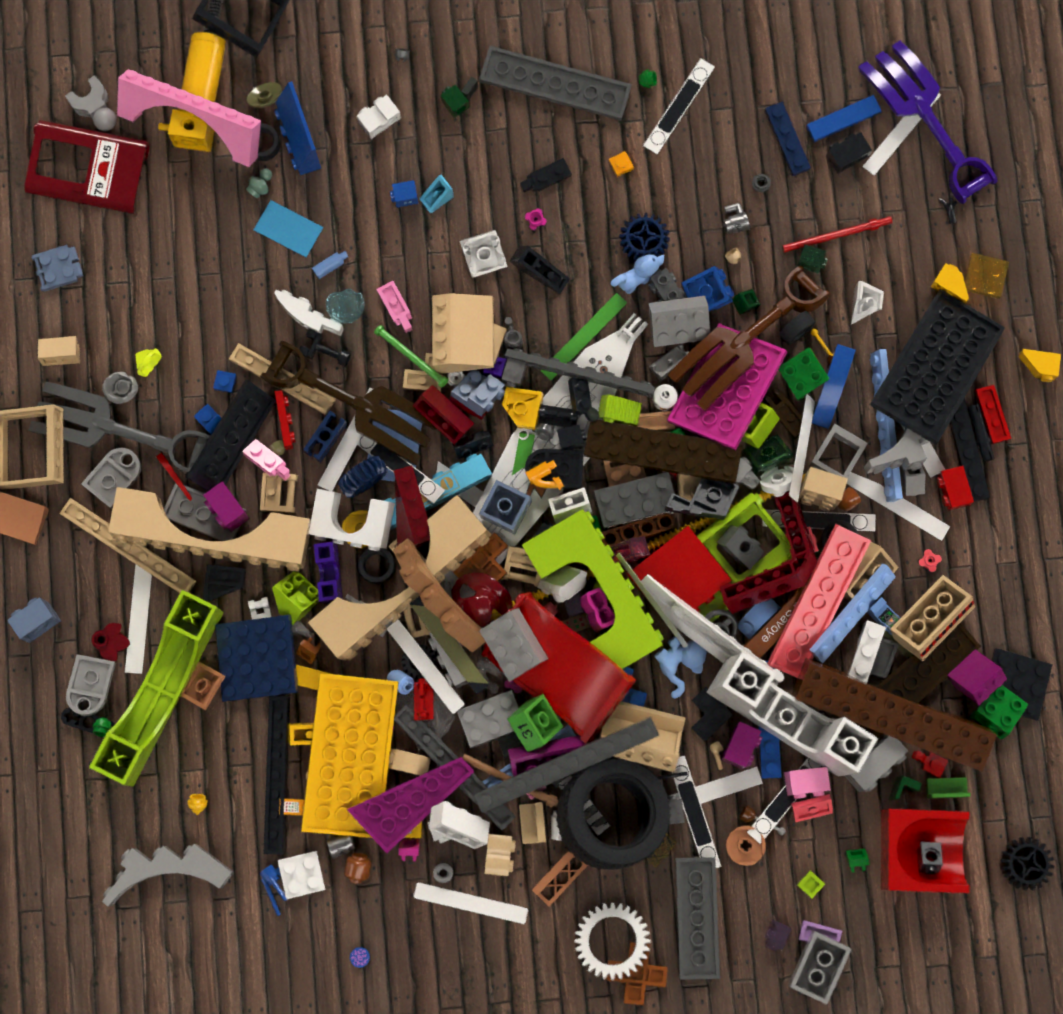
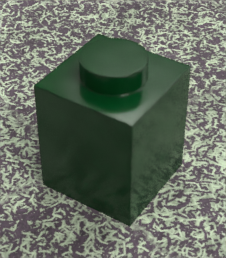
M456 84L442 91L441 102L454 118L469 108V101Z

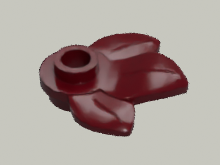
M119 623L107 624L103 630L96 631L91 639L93 646L100 650L101 656L106 660L114 662L118 659L117 651H122L130 646L129 639L120 634L122 625ZM100 637L105 638L104 643H99Z

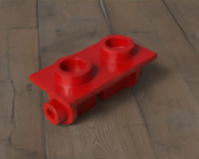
M420 678L418 682H414V721L433 720L434 689L426 679Z

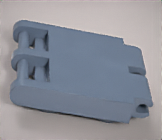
M67 245L31 256L37 267L36 274L40 278L42 285L40 289L42 292L78 282L77 278L83 276L80 263L76 262L79 259L75 247L69 248Z

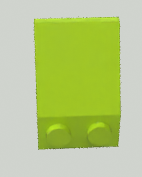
M763 403L760 404L742 438L743 442L757 449L761 447L780 420L773 408Z

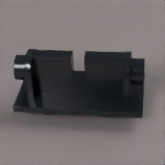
M541 405L539 409V424L543 423L560 427L577 425L578 415H573L572 409Z
M488 430L471 434L472 441H469L468 436L461 438L455 445L452 443L457 458H466L471 454L492 447L493 442Z

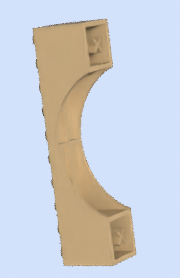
M117 487L108 533L113 539H116V542L120 543L132 541L135 542V545L145 547L147 544H151L154 548L162 550L170 547L173 551L180 553L189 550L192 554L203 556L204 553H207L216 559H223V556L235 562H242L243 559L253 565L266 563L268 567L280 568V566H285L287 570L299 572V569H304L311 521L309 518L271 512L260 526L242 537L227 541H205L189 536L176 528L166 516L161 499L156 493Z
M458 495L427 520L430 530V547L425 565L440 584L450 570L451 572L455 571L461 565L460 562L464 558L469 559L474 555V550L479 545L482 547L490 540L489 537L492 534ZM408 587L393 598L371 604L353 603L337 597L308 623L338 659L344 661L348 659L349 661L358 654L356 651L359 648H365L372 642L371 638L373 636L382 634L387 629L386 625L390 621L394 623L402 616L401 612L405 609H411L410 602L420 595Z

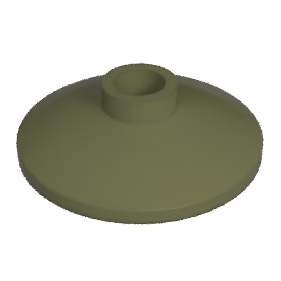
M275 82L261 84L248 94L247 102L253 108L270 106L278 99L282 93V88Z

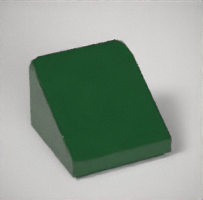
M753 289L738 293L732 298L740 315L760 306Z

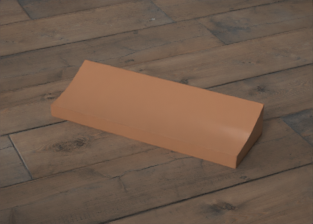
M0 492V534L36 545L49 509L45 506Z

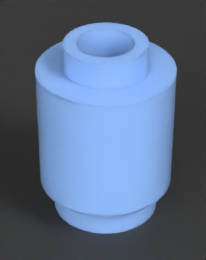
M392 670L387 676V680L398 681L397 691L403 695L410 693L414 688V679L401 670Z

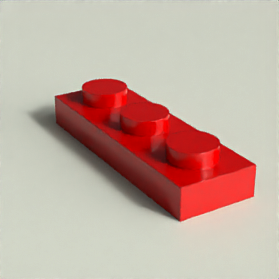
M990 385L976 389L975 395L980 405L989 438L992 441L991 445L1010 440L1011 435L995 386Z
M282 390L275 391L283 443L286 450L294 449L293 443H296L294 431H290V425L293 424L291 413L287 414L286 407L290 406L288 395H284Z

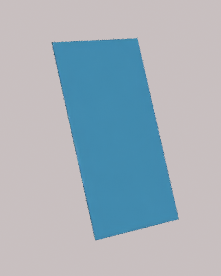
M270 200L254 231L307 257L323 227Z

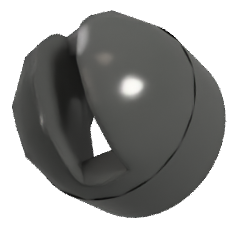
M395 49V58L398 62L400 58H403V63L409 59V50Z

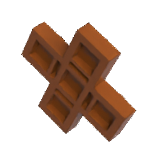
M494 532L489 537V542L482 547L479 545L474 550V555L469 559H465L453 573L458 578L473 572L485 573L500 582L508 573L495 559L508 548V545Z
M630 942L628 959L635 950V942ZM643 952L648 958L640 959L643 966L635 965L637 972L630 969V977L624 972L622 980L619 979L617 974L615 979L611 980L610 974H608L606 980L625 983L623 1003L644 1005L646 985L666 987L668 967L648 965L649 952ZM608 960L607 965H618L623 963V961Z

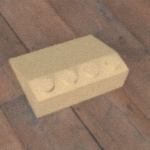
M454 293L432 296V366L439 374L494 368L493 296Z

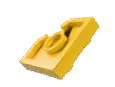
M506 387L502 406L518 428L536 430L539 409L541 408L544 394L540 391Z

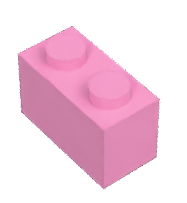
M827 767L784 772L787 796L794 795V799L806 798L808 793H813V797L825 795L824 791L831 790Z

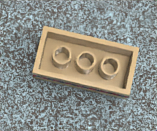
M942 575L890 629L894 640L921 661H924L975 608L973 597Z

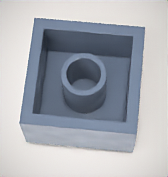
M496 480L479 512V516L481 519L515 535L532 503L531 496Z
M40 597L30 600L27 603L28 606L24 609L14 611L10 615L11 618L7 620L19 639L31 643L61 622V619L50 603Z

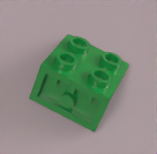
M811 348L805 349L778 369L797 400H804L808 393L829 380V376Z
M1001 685L988 699L984 700L980 706L973 710L969 717L978 724L990 728L997 734V738L1002 740L1010 734L1027 708L1028 703Z

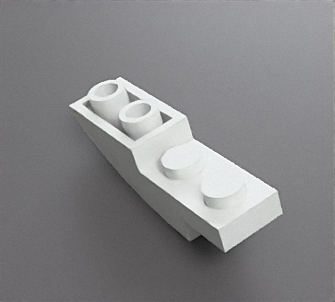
M275 290V296L281 306L300 325L321 334L325 329L339 336L342 335L344 328L339 320L335 318L327 319L318 311H313L312 313L310 301L303 297L295 298L286 290L281 292Z

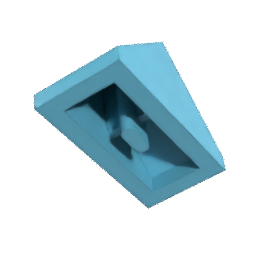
M439 175L420 197V201L432 213L453 198V189L444 177Z

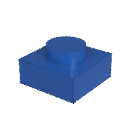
M217 370L213 389L233 394L237 375Z

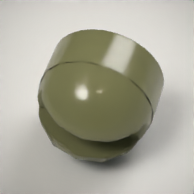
M282 440L276 441L269 446V449L277 456L283 455L286 449Z

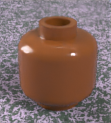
M353 853L352 856L346 859L344 875L350 879L351 883L361 884L362 881L369 878L371 861L368 859V856L362 853Z

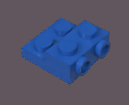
M716 266L681 283L688 298L705 296L709 312L733 302L732 296H734L731 287L726 286L724 282L727 279L722 269L719 270Z

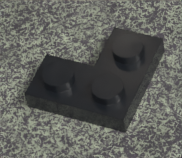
M707 687L691 700L705 714L691 727L704 742L733 715L719 700L706 693Z

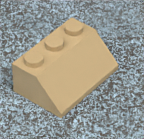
M870 542L844 595V598L849 602L882 563L888 565L893 574L898 569V566L881 546Z

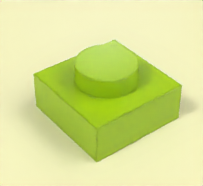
M811 870L797 884L811 899L825 885Z

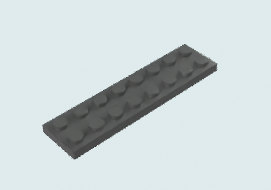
M489 46L479 78L481 83L622 121L632 84Z

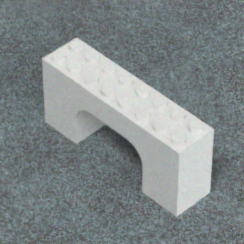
M741 652L725 660L706 693L817 764L827 767L828 771L836 776L859 773L878 738L845 717L831 719L818 713L806 704L795 700L793 696L772 683L776 675L775 672L745 653Z

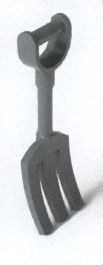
M45 382L42 390L46 394L95 409V412L92 413L54 404L63 408L64 421L88 428L86 433L63 427V440L87 448L95 446L105 434H115L153 446V449L169 453L170 460L177 470L188 474L211 437L210 435L192 430L180 432L173 439L159 434L154 435L112 420L109 402L105 397L50 382ZM39 401L38 404H37V406L53 405V404H52V403H46V402H40V401ZM31 421L28 431L47 436V423ZM185 438H197L188 467H183L175 460V448Z

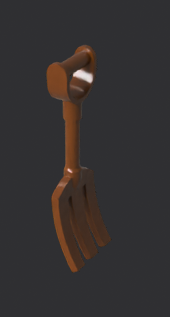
M801 265L786 277L782 293L783 298L769 312L739 334L726 328L717 327L698 343L668 374L677 383L702 358L722 343L723 346L697 371L682 389L687 395L692 397L720 369L735 357L738 358L697 402L704 411L753 366L754 357L749 344H751L755 337L791 310L801 313L804 311L812 312L824 304L830 297L831 293L828 290L824 291L807 276L803 272L804 268ZM796 281L814 299L804 301L796 298L790 292L789 286Z

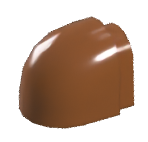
M848 487L844 491L842 501L838 504V507L843 511H850L860 504L861 498L853 488Z

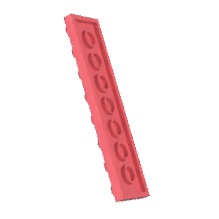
M835 524L820 554L815 569L810 575L767 663L769 666L798 678L805 658L813 660L814 656L809 650L830 626L871 542L870 539Z

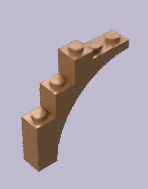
M407 538L393 551L401 567L399 571L405 584L420 595L424 606L440 619L444 630L473 653L486 642L479 631L482 628L446 593L423 562L413 542Z

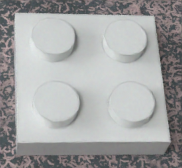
M317 851L278 860L287 899L325 890Z

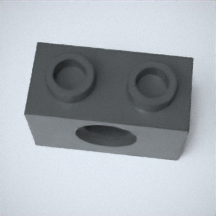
M731 525L717 543L741 567L751 570L764 554V551L760 548L761 544L754 538L751 539L747 535L748 531L742 526L736 527ZM743 542V548L740 550V545Z

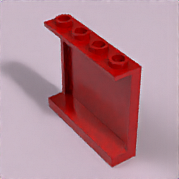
M689 526L632 569L640 581L647 574L697 612L700 611L699 606L705 602L708 605L715 599L714 594L720 590L721 586L732 581Z

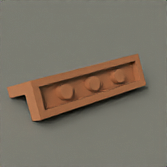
M568 851L532 889L548 906L588 866L582 862V867L579 870H570V861L575 858L572 852ZM568 864V870H562ZM560 872H568L566 884H557L556 876ZM570 872H576V873L570 878ZM558 886H563V887L557 892V887H558ZM545 887H555V895L550 901L541 894Z

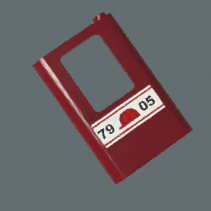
M42 120L35 123V137L24 185L26 193L134 214V204L143 161L148 158L150 143L148 141ZM47 139L91 148L92 153L86 181L81 184L37 175L36 169L43 140Z

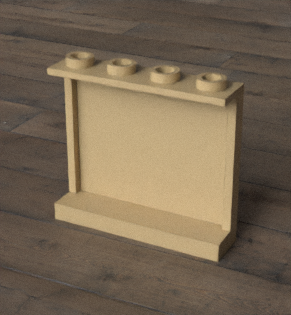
M621 701L602 728L600 739L649 717L652 718L659 736L613 757L675 772L679 759L678 753L685 717Z

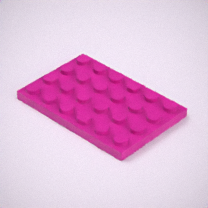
M718 323V325H717V327H721V328H726V329L732 330V331L736 332L737 334L740 333V331H737V330H735V329L729 328V327L724 326V325H722V324H719V323ZM754 338L751 344H749L754 357V364L724 391L706 411L697 402L738 359L737 357L712 376L692 397L682 391L667 419L668 423L736 450L780 368L787 350ZM722 343L697 363L687 383L723 346Z

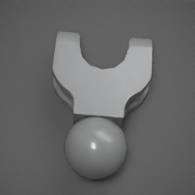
M92 76L88 79L91 85V92L87 96L78 97L71 91L65 97L78 115L91 117L95 127L101 131H109L115 127L117 118L115 113L107 108L108 93L96 76Z

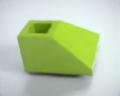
M296 571L290 573L272 588L279 614L281 616L291 615L292 626L304 618L319 601L318 589Z

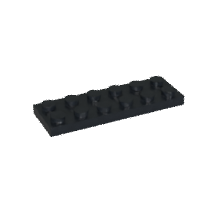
M245 380L186 478L207 492L221 482L226 485L243 457L242 451L251 444L274 406L276 399L249 380Z

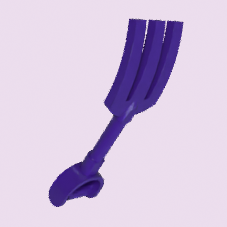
M898 41L892 45V50L912 72L923 88V91L884 51L875 56L876 62L894 81L906 98V102L867 61L858 66L859 72L881 94L896 116L908 117L918 114L924 120L945 151V156L954 167L949 176V187L958 202L964 204L967 198L990 183L992 185L997 183V177L984 160L977 157L965 158L959 147L955 146L930 106L936 99L940 86L913 52L904 43ZM963 166L976 167L983 173L962 188H960L957 182V171Z

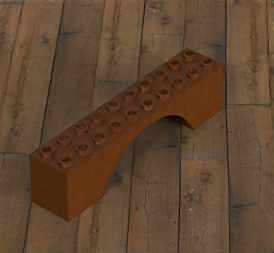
M805 658L792 691L795 700L836 716L845 717L852 722L983 772L997 734L988 727L899 697L852 677L843 671L809 658Z

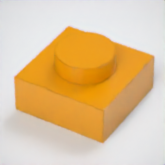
M626 151L609 159V163L617 177L634 169Z

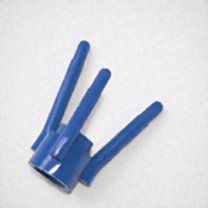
M270 865L260 872L261 882L265 886L277 916H280V911L269 885L275 887L283 901H287V898L277 884V881L280 879L278 876L281 877L279 867L275 869L273 865Z

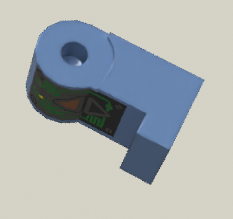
M881 597L868 609L867 613L879 625L886 627L885 630L892 635L890 629L900 617Z

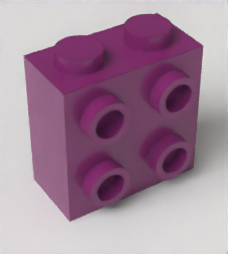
M976 649L947 675L956 689L978 705L988 699L1007 680L1002 668Z

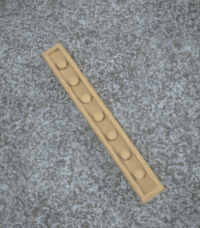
M72 498L68 500L59 513L178 593L182 590L189 593L196 584V580L146 547L135 545V542L132 541L127 543L116 542V539H113L108 533L109 523Z

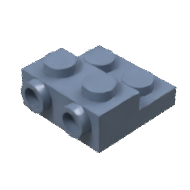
M471 370L452 390L450 396L479 416H482L486 411H491L496 400H500L505 394V384L491 374L486 377L477 370Z

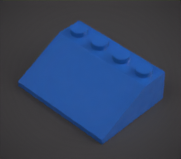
M288 82L275 102L277 109H274L277 120H282L283 125L280 126L283 137L287 136L289 142L285 143L288 152L294 155L295 159L291 160L294 170H299L300 175L321 169V165L293 82Z

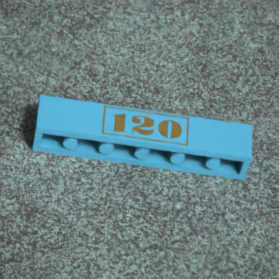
M473 454L466 458V462L462 464L459 462L449 467L450 470L434 474L431 480L445 491L435 503L421 494L425 511L489 479L492 473L482 454ZM396 498L384 500L395 503L391 530L396 528Z

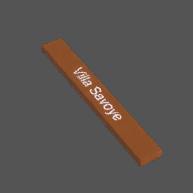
M805 585L743 645L751 650L759 659L780 638Z

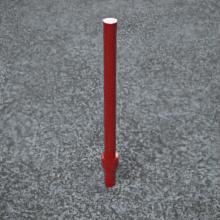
M891 216L878 220L875 218L868 220L867 223L782 245L783 252L866 230H877L881 226L892 224Z

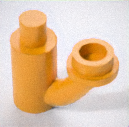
M554 460L549 463L544 461L525 472L530 483L537 487L558 488L559 491L564 487L559 476L553 477V481L541 480L551 474V470L557 467Z

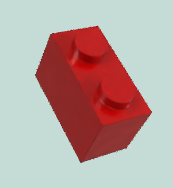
M964 466L943 470L938 474L936 478L939 488H942V502L945 507L947 506L948 511L970 506L974 503Z

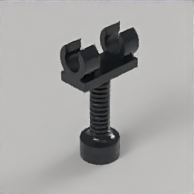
M308 329L306 335L309 339L314 340L311 349L300 346L299 350L304 357L312 360L316 351H320L337 359L338 364L344 367L347 366L351 357L350 352L345 350L337 352L320 345L323 338L322 334Z

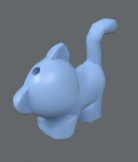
M649 254L638 258L634 263V268L611 280V285L613 287L618 285L627 294H631L638 285L649 282L651 275L663 264L664 255L657 257Z
M674 635L667 642L670 649L666 650L662 647L654 657L659 662L662 673L672 683L677 685L678 688L671 692V697L676 699L685 691V682L675 675L678 664L682 662L692 672L701 674L707 652L694 641H688V646L684 648Z

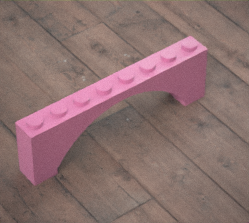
M133 70L125 71L118 78L117 116L134 122L143 114L144 110L152 107L172 106L184 109L201 118L220 136L233 156L232 161L249 167L258 158L261 120L240 113L235 109L222 106L219 103L206 100L201 96L193 95L185 90L175 88L167 83L141 75Z

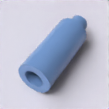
M345 251L340 254L336 252L312 267V270L317 278L321 279L343 265V260L347 259L348 255Z

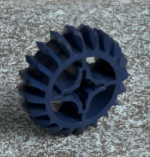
M638 213L637 219L631 216L630 222H624L625 227H621L620 231L622 234L619 235V239L622 240L620 246L624 247L623 253L629 252L628 258L635 256L634 261H636L638 258L649 254L659 257V254H665L664 249H668L667 242L670 241V237L667 236L669 235V230H664L666 224H660L661 218L655 221V215L652 214L651 218H648L647 213H644V217L641 218V215ZM642 226L641 231L631 234L633 229ZM648 226L653 228L658 233V235H656V233L650 232ZM644 231H645V236H646V239H647V240L645 241V245H643L644 240H643V238H642V236L644 235ZM630 241L637 243L641 250L635 248ZM658 243L655 248L647 251L648 245Z
M379 456L369 457L343 475L338 485L347 498H353L377 484L386 476L388 469L385 462Z

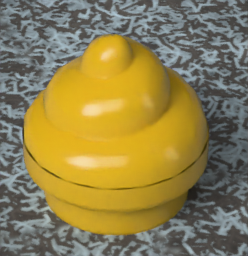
M192 794L190 799H188V807L196 815H199L207 807L206 796L203 794Z

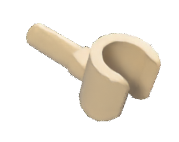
M716 741L711 744L710 750L716 759L718 770H722L719 752L723 751V747L720 742Z

